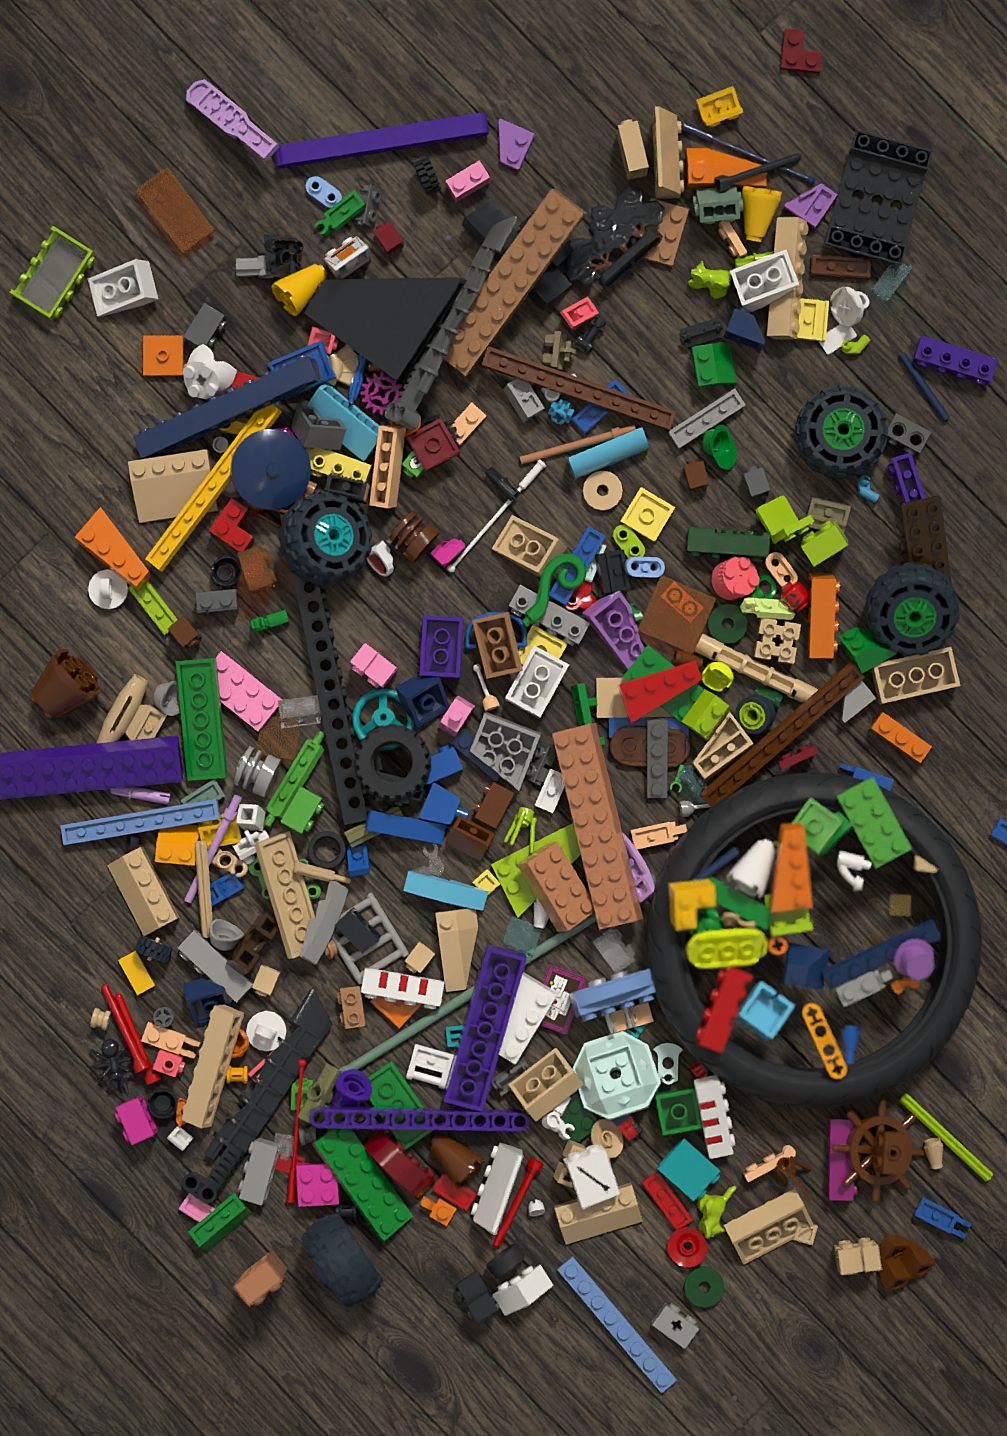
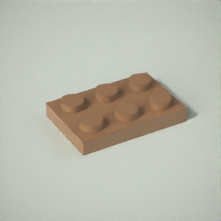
M657 200L665 208V211L662 212V223L646 227L644 235L652 229H657L663 235V238L643 259L672 267L689 209Z

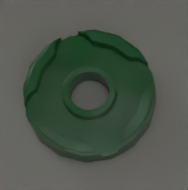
M732 604L718 606L711 612L708 618L710 634L721 643L730 644L737 642L744 636L747 630L748 621L745 613L742 612L741 608ZM726 618L733 621V627L729 630L722 626V621Z
M702 1266L688 1274L685 1279L684 1289L691 1303L698 1307L706 1308L714 1306L720 1301L724 1294V1282L716 1270L711 1267ZM705 1281L710 1284V1289L707 1292L699 1290L701 1282Z

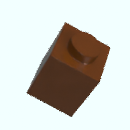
M698 459L687 461L683 471L689 491L708 486L709 480L704 462H698Z

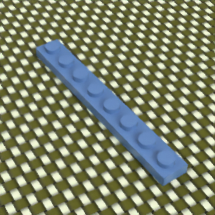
M218 799L60 825L63 845L221 819Z
M573 1256L557 1268L560 1274L661 1393L677 1381L675 1376Z

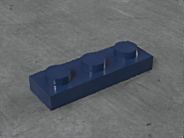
M463 728L452 740L451 744L494 781H497L501 776L470 751L475 737Z

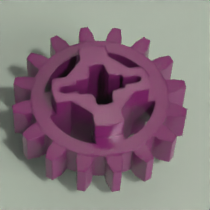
M381 372L380 377L373 373L374 379L366 378L368 384H362L365 391L360 392V395L365 396L362 399V403H368L366 406L367 410L373 408L372 413L374 415L377 411H380V415L383 416L384 411L390 404L389 399L391 395L395 393L393 402H396L399 397H402L399 390L403 387L402 384L396 385L398 381L392 380L391 376L387 375V377H384L383 372ZM381 381L388 382V383H390L391 385H390V386L383 385V384L381 383ZM374 384L375 389L372 393L369 394V390L371 386ZM379 390L387 392L385 393V398L377 396L379 395ZM377 401L381 403L383 407L376 406L373 403Z

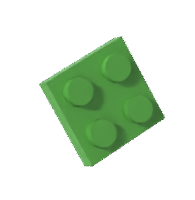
M812 798L808 800L792 822L802 823L806 845L819 855H821L844 823V821Z

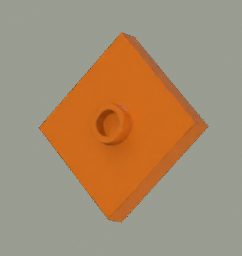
M143 336V376H183L184 337Z

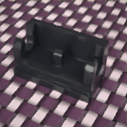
M354 907L335 924V927L362 954L382 936Z

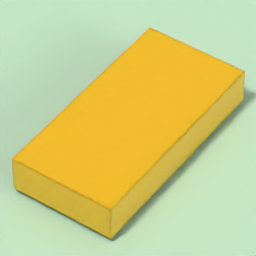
M137 951L118 960L137 995L155 986Z

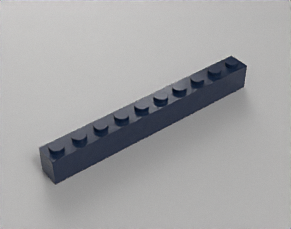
M300 356L296 359V362L283 364L274 372L263 373L261 378L255 381L248 380L243 383L242 387L231 388L220 397H211L207 403L194 405L188 412L177 413L173 416L174 418L168 421L162 420L151 429L145 428L140 430L139 434L133 438L141 459L159 457L322 382L323 379L317 362L310 356Z

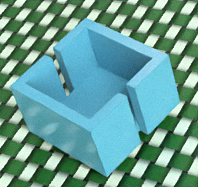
M761 981L755 984L738 1009L739 1011L735 1019L747 1028L753 1026L752 1031L765 1041L773 1039L795 1005L781 995L770 999L776 992Z

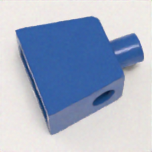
M433 782L419 818L451 825L453 819H457L459 815L467 818L469 811L458 807L461 801L459 797Z

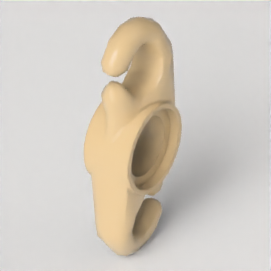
M220 848L217 849V854L213 857L211 864L222 871H229L231 874H235V867L241 865L243 870L237 873L236 877H243L247 873L248 866L243 860H240V858L228 851H222ZM223 857H230L231 862L229 865L223 866L220 864Z

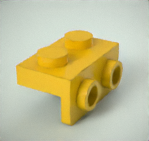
M733 86L696 100L702 122L709 127L717 126L721 123L720 121L725 119H735L739 117L740 113H743Z

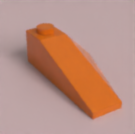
M686 148L687 188L715 187L714 178L717 176H732L761 165L708 148ZM766 172L731 184V186L766 187Z

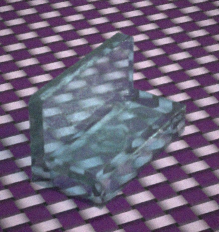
M891 263L871 291L887 302L913 266L910 264L908 267L904 263H902V266Z

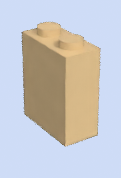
M632 119L622 121L621 125H618L617 138L627 180L647 176L649 166L638 121L633 122Z

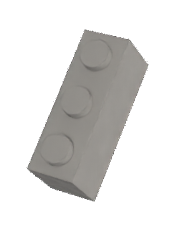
M258 1138L255 1142L251 1143L249 1148L250 1160L246 1161L243 1173H246L244 1181L241 1180L238 1192H241L239 1199L263 1205L267 1201L282 1144Z

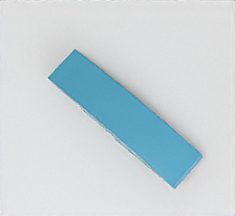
M413 871L408 872L403 891L482 911L484 910L489 893L487 890L458 881H448L436 876H426Z

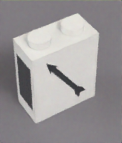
M591 1145L586 1148V1151L570 1153L567 1158L563 1159L578 1204L582 1209L620 1194L606 1151L601 1145Z

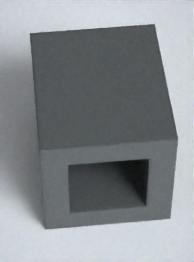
M757 466L746 469V473L742 477L749 497L753 498L768 493L770 487L763 467L758 469Z

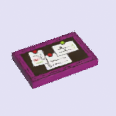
M549 964L542 984L556 991L557 996L541 1021V1026L567 1035L574 1016L569 995L584 988L587 980L586 977Z

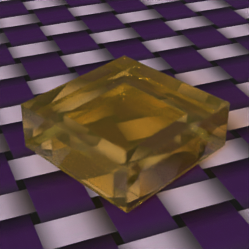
M890 895L889 915L910 916L911 896Z

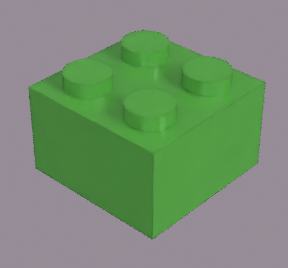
M300 787L280 822L301 834H304L305 831L309 832L315 823L312 820L314 815H319L325 805L322 803L324 799L306 788Z

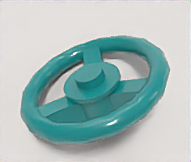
M388 688L374 689L364 694L355 704L352 713V725L360 741L366 737L368 732L377 729L379 726L389 724L403 725L395 720L394 713L387 708V696L396 699L400 703L395 690ZM379 697V709L373 713L371 721L361 728L360 714L362 708L369 700ZM406 712V727L413 730L414 723ZM386 745L379 751L393 750L400 745Z

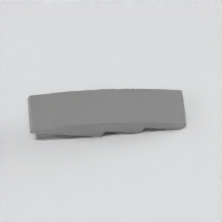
M336 881L329 882L325 900L319 901L315 919H311L308 922L300 957L312 964H317L327 947L345 903L348 888Z

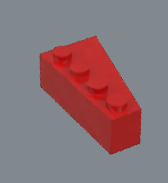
M732 967L720 969L716 979L719 982L717 989L713 988L709 998L712 1001L710 1008L705 1009L702 1017L705 1020L703 1027L698 1028L695 1039H698L696 1044L722 1053L732 1029L730 1023L731 1021L734 1022L739 1011L737 1004L744 999L746 994L745 982H750L753 975Z

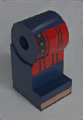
M631 1114L611 1120L630 1142L643 1133Z

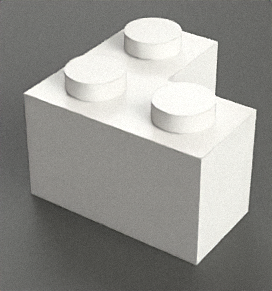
M541 1265L534 1268L529 1266L521 1272L523 1274L521 1277L518 1275L510 1280V1283L505 1281L497 1287L498 1291L492 1296L505 1316L530 1305L553 1286Z

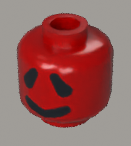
M789 581L781 588L783 593L780 599L790 610L800 611L810 602V593L801 582L797 581L792 584Z

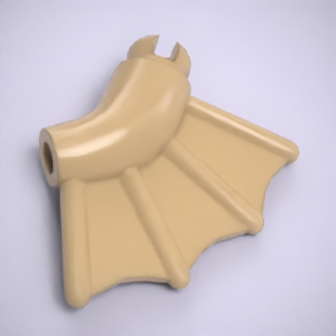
M346 344L337 353L329 356L337 377L327 382L331 386H335L337 381L350 386L351 380L357 371V354Z

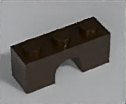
M267 912L258 915L226 964L241 975L248 973L260 957L258 953L261 948L278 931L277 920Z

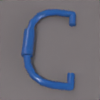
M486 612V614L478 615L472 620L504 612ZM509 614L510 619L517 621L522 630V643H516L517 648L527 647L526 626L521 622V618L515 614ZM472 620L468 624L465 633L466 649H477V644H470V633L473 627Z

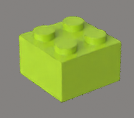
M828 520L819 526L820 530L816 533L811 531L803 536L801 548L813 566L818 565L848 546V539L836 521L830 522Z

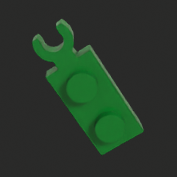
M354 189L324 213L326 219L317 221L315 227L320 229L322 226H325L324 230L320 232L325 237L329 235L331 228L337 231L364 210L366 204Z

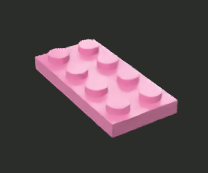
M221 651L216 657L220 701L259 732L283 703V700Z

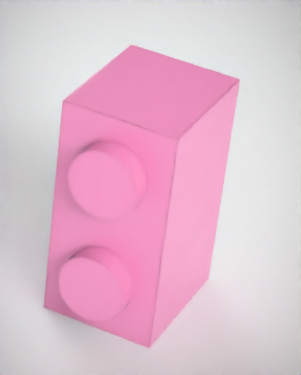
M479 160L446 180V187L454 200L458 202L490 183V177Z

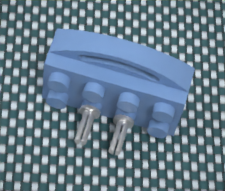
M650 968L628 975L627 971L618 972L611 975V981L608 982L606 978H599L589 982V988L571 993L569 997L576 1018L581 1017L582 1021L585 1022L596 1018L595 1012L600 1011L601 1015L605 1016L610 1034H613L617 1031L611 1013L616 1011L614 1006L619 1005L620 1009L624 1010L629 1028L635 1027L630 1007L635 1005L633 1000L638 999L640 1004L654 999L652 994L656 992Z

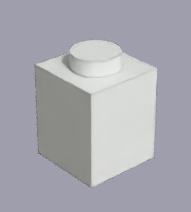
M239 804L236 823L243 830L263 831L265 811L259 805Z

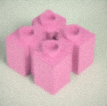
M366 643L350 661L353 664L352 669L360 676L366 674L369 677L367 681L377 689L379 686L384 688L398 670L397 667Z

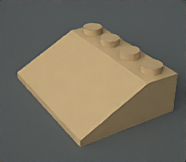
M655 107L652 127L656 199L680 198L681 192H684V180H680V173L683 172V160L679 161V153H682V141H678V133H681V121H677L676 114L661 107Z
M207 449L128 461L139 523L176 518L212 470L210 454ZM217 500L207 513L218 511Z

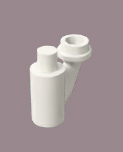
M840 851L837 865L841 875L854 886V891L861 890L863 879L860 876L854 878L848 871V868L860 871L862 868L870 869L871 862L864 860L862 856Z

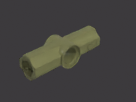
M398 806L386 811V813L403 816ZM366 822L344 832L352 848L381 833L366 830Z
M326 1063L316 1083H312L307 1089L308 1098L298 1114L300 1119L312 1124L309 1120L310 1110L314 1107L330 1103L333 1097L332 1089L336 1084L338 1076L342 1073L341 1070ZM320 1112L314 1115V1121L317 1119Z

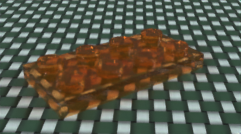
M165 167L136 189L138 195L182 254H185L215 231L168 167Z

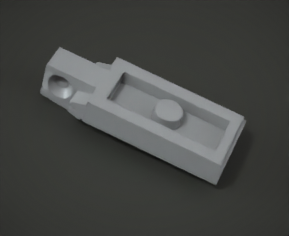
M875 970L836 987L835 990L842 1005L845 1007L881 990V988L885 987L883 982L893 977L889 970L880 974L878 970Z

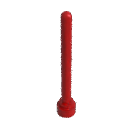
M103 984L101 987L103 994L134 1059L133 1069L136 1074H140L151 1068L149 1062L144 1057H141L109 985Z
M117 993L115 1000L141 1057L148 1060L151 1067L144 1073L146 1085L161 1080L159 1072L152 1068L123 995Z
M530 1157L526 1164L528 1171L493 1241V1246L496 1248L500 1247L534 1175L538 1174L539 1171L541 1172L544 1166L543 1162L533 1157Z

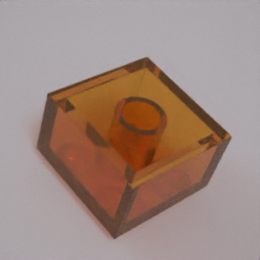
M259 545L237 553L252 594L276 587L274 582L277 581V577L273 568H269L268 563L271 562V559L266 549L263 550Z

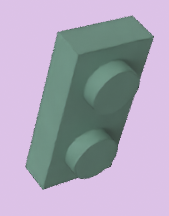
M213 779L181 799V802L189 804L213 799L220 800L226 795L216 779Z

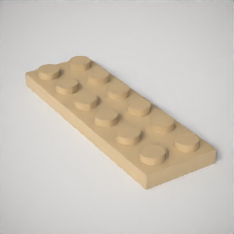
M286 831L257 842L254 846L287 957L292 959L301 955L308 922L311 919H315L303 875L293 872L298 857L291 833Z

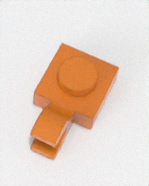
M424 1196L420 1202V1205L431 1210L429 1214L431 1218L445 1226L448 1225L457 1209L441 1198L434 1202Z

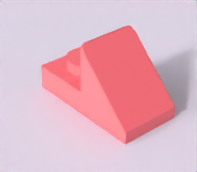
M586 297L562 310L560 313L571 329L575 331L581 324L592 319L599 312L590 299Z

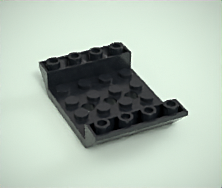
M856 130L828 226L825 245L902 266L908 236L933 150ZM855 191L861 192L863 199L855 201L852 193ZM875 196L880 197L882 205L874 206L871 199ZM899 202L901 210L898 212L893 211L890 207L891 203Z

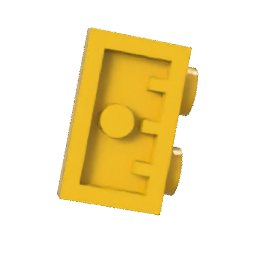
M223 814L220 816L221 819L198 822L200 839L207 842V849H209L224 818ZM237 814L234 820L230 822L219 846L240 843L239 840L242 839L240 827L236 823Z

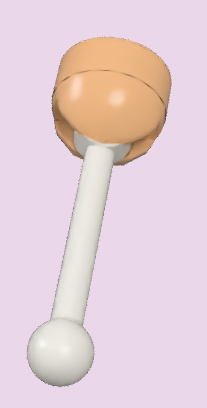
M475 664L473 669L478 674L486 696L483 699L485 712L498 708L500 704L497 698L489 695L480 671L481 666Z

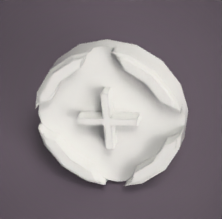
M850 287L838 288L832 293L830 302L832 301L831 312L839 324L847 325V327L859 323L863 317V311L869 306L868 297L864 293L856 292Z
M108 569L96 573L90 580L88 587L89 596L93 603L100 608L109 610L119 607L126 600L129 590L127 582Z
M263 1011L250 1019L246 1032L252 1046L258 1050L270 1051L276 1049L282 1043L277 1039L278 1037L286 1038L287 1029L280 1015L271 1011Z

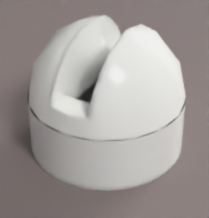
M535 1200V1203L533 1201L529 1203L528 1211L530 1216H539L545 1213L544 1205L540 1200Z

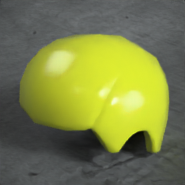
M722 662L708 664L701 674L703 683L711 690L721 692L725 687L729 688L734 679L733 672L729 666Z

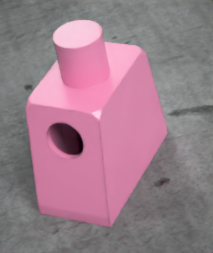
M458 695L442 718L438 728L455 738L475 705Z

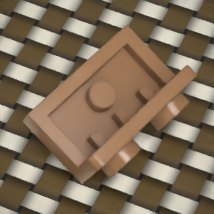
M360 986L340 988V992L337 995L339 1005L342 1004L343 1012L340 1013L341 1024H345V1029L365 1026Z

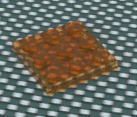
M661 575L638 630L693 654L716 598Z

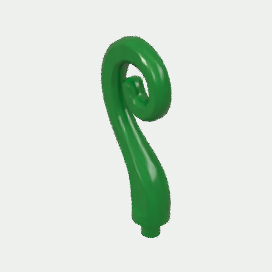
M568 553L561 554L553 558L545 566L539 582L537 599L525 612L526 617L521 621L526 627L531 623L536 625L546 613L549 605L551 578L560 566L571 564L577 571V576L573 581L566 579L568 573L566 568L558 572L557 580L562 587L572 590L584 582L587 570L580 557Z

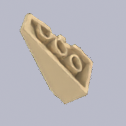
M467 908L436 912L446 992L465 990L478 931L476 909Z

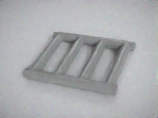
M372 892L366 896L365 900L353 907L360 912L371 905L377 916L368 922L373 927L382 923L387 933L378 938L363 954L358 950L349 955L344 945L350 941L345 936L339 938L335 930L330 938L334 941L337 951L359 985L363 983L365 970L360 972L354 962L391 939L398 950L368 968L380 970L400 957L409 956L405 945ZM350 908V909H348L347 911L343 912V913L340 915L339 920H340L349 910H351L352 908Z

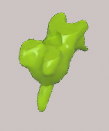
M701 261L698 266L691 270V276L694 279L689 280L688 285L696 289L709 288L710 295L713 298H722L727 294L732 275L730 271L706 269L703 261Z
M736 1186L729 1188L723 1196L704 1194L697 1201L698 1209L703 1213V1217L699 1222V1231L705 1234L707 1239L725 1232L719 1222L724 1212L725 1204L736 1190Z

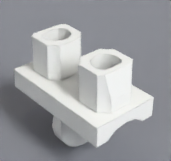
M246 830L244 831L246 837L239 840L240 843L233 846L240 860H243L247 865L255 860L253 855L256 853L254 844L269 838L265 830L259 833L256 831L251 835Z

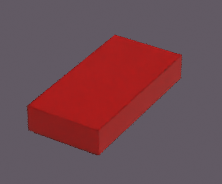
M444 1172L432 1189L465 1211L468 1210L477 1195L476 1192L461 1184L463 1187L460 1189L454 1187Z

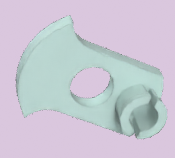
M663 1043L656 1046L653 1050L658 1055V1076L660 1082L672 1084L678 1081V1056L683 1049L673 1043ZM666 1057H670L674 1061L670 1069H666L662 1065V1061ZM670 1074L672 1076L671 1080L666 1081L664 1079L665 1075Z

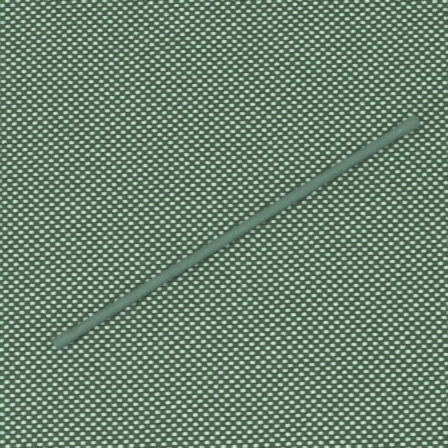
M651 874L652 879H653V882H654V886H655L656 883H657V881H656V879L654 878V876ZM595 912L569 931L559 932L525 954L527 957L525 965L596 922ZM474 986L339 1070L343 1072L350 1069L359 1070L471 1000Z

